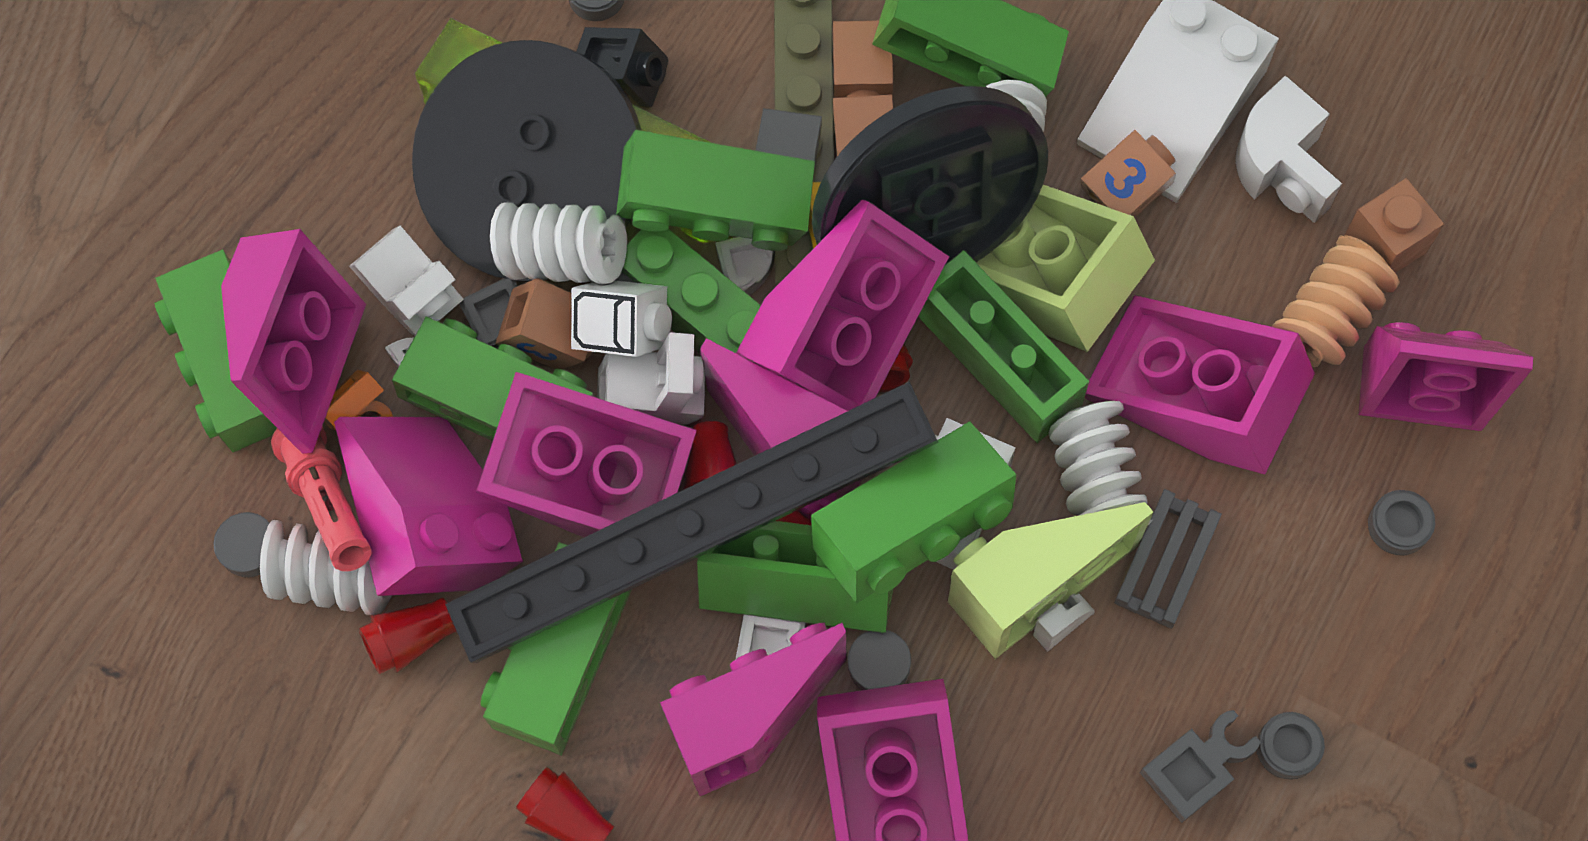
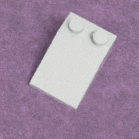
M1163 0L1146 23L1078 137L1077 144L1103 159L1134 130L1145 140L1154 135L1165 145L1176 160L1170 166L1176 173L1174 183L1162 195L1177 203L1267 72L1279 38L1213 0Z

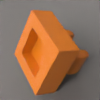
M357 369L336 388L324 423L329 428L336 430L334 422L339 417H361L368 411H374L378 417H393V415L384 403L374 400L384 389L368 372Z

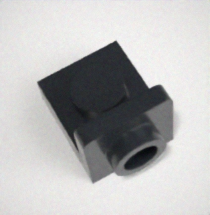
M585 27L576 51L604 68L639 106L652 107L659 87L664 81L668 65V57L642 29Z

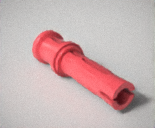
M322 426L313 453L302 454L277 428L271 439L273 453L279 461L287 466L285 476L289 488L294 494L305 499L314 523L329 551L333 566L340 571H353L362 567L370 559L372 551L339 484L342 475L341 463L336 455L327 450L325 446L327 436L324 427ZM314 467L318 475L316 479H313L309 468ZM327 495L328 499L323 501L322 497ZM334 510L338 521H332L329 511Z

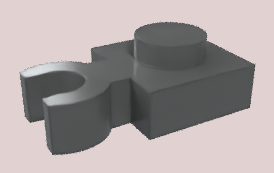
M1234 710L1227 711L1216 719L1210 728L1208 740L1205 743L1193 729H1190L1140 771V774L1181 823L1234 780L1223 764L1226 762L1240 763L1247 760L1261 743L1256 736L1251 738L1245 745L1239 747L1231 745L1226 740L1225 728L1229 727L1238 717Z

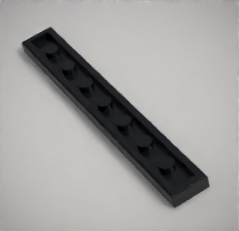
M908 382L445 605L470 663H478L939 442L912 385Z

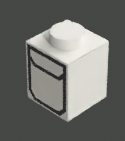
M614 280L608 284L591 282L572 288L571 349L638 357L660 349L670 332L672 315L667 305V286Z

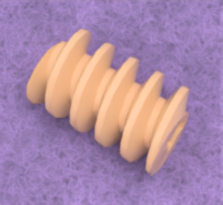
M1339 236L1336 242L1337 246L1329 249L1323 259V264L1317 266L1312 272L1310 282L1303 284L1296 295L1297 300L1287 305L1283 312V319L1275 321L1272 325L1274 328L1299 334L1312 367H1318L1321 361L1332 365H1340L1346 357L1340 345L1350 347L1357 343L1360 337L1354 327L1360 329L1368 328L1373 320L1368 309L1373 311L1381 310L1386 303L1383 292H1394L1400 283L1398 276L1380 254L1364 241L1352 236Z

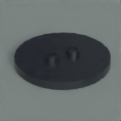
M519 40L496 44L474 53L456 65L440 81L427 100L418 121L413 143L412 169L416 194L429 225L451 252L468 265L484 273L508 279L497 269L491 251L490 229L495 209L501 203L506 202L514 203L518 208L525 203H535L540 209L544 204H556L561 210L566 205H578L583 211L588 206L597 205L605 211L607 219L612 215H616L624 146L635 130L642 131L631 101L622 87L604 68L587 56L575 50L543 41ZM621 218L625 222V227H627L631 219ZM529 278L518 279L521 281H532Z
M980 86L953 87L927 93L909 100L885 113L863 129L848 143L829 167L818 188L812 210V228L816 243L818 245L861 200L870 202L948 255L949 258L946 264L963 250L975 262H978L1013 233L1035 203L1043 186L1048 167V146L1045 135L1024 104L1012 95L998 89Z

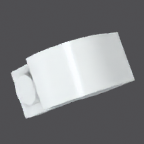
M1286 76L1274 85L1252 108L1237 147L1236 169L1242 185L1254 200L1267 187L1272 185L1276 189L1279 199L1286 207L1296 213L1305 214L1315 223L1331 208L1342 185L1338 179L1306 152L1319 139L1329 113Z
M401 226L392 229L349 266L387 310L414 336L417 334L426 316L439 321L464 300L451 285L456 280L440 261L431 262Z
M669 332L657 353L649 352L638 357L605 354L598 367L597 398L679 425L693 423L704 416L705 374L702 357L694 356V334Z

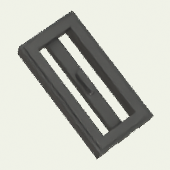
M1164 489L1152 515V522L1145 531L1114 604L1172 629L1222 513L1212 509L1207 512L1198 508L1199 503L1189 499L1184 502L1175 498V493ZM1167 513H1173L1179 516V519L1145 597L1141 600L1132 596L1133 590ZM1190 523H1196L1202 526L1167 609H1161L1155 606Z

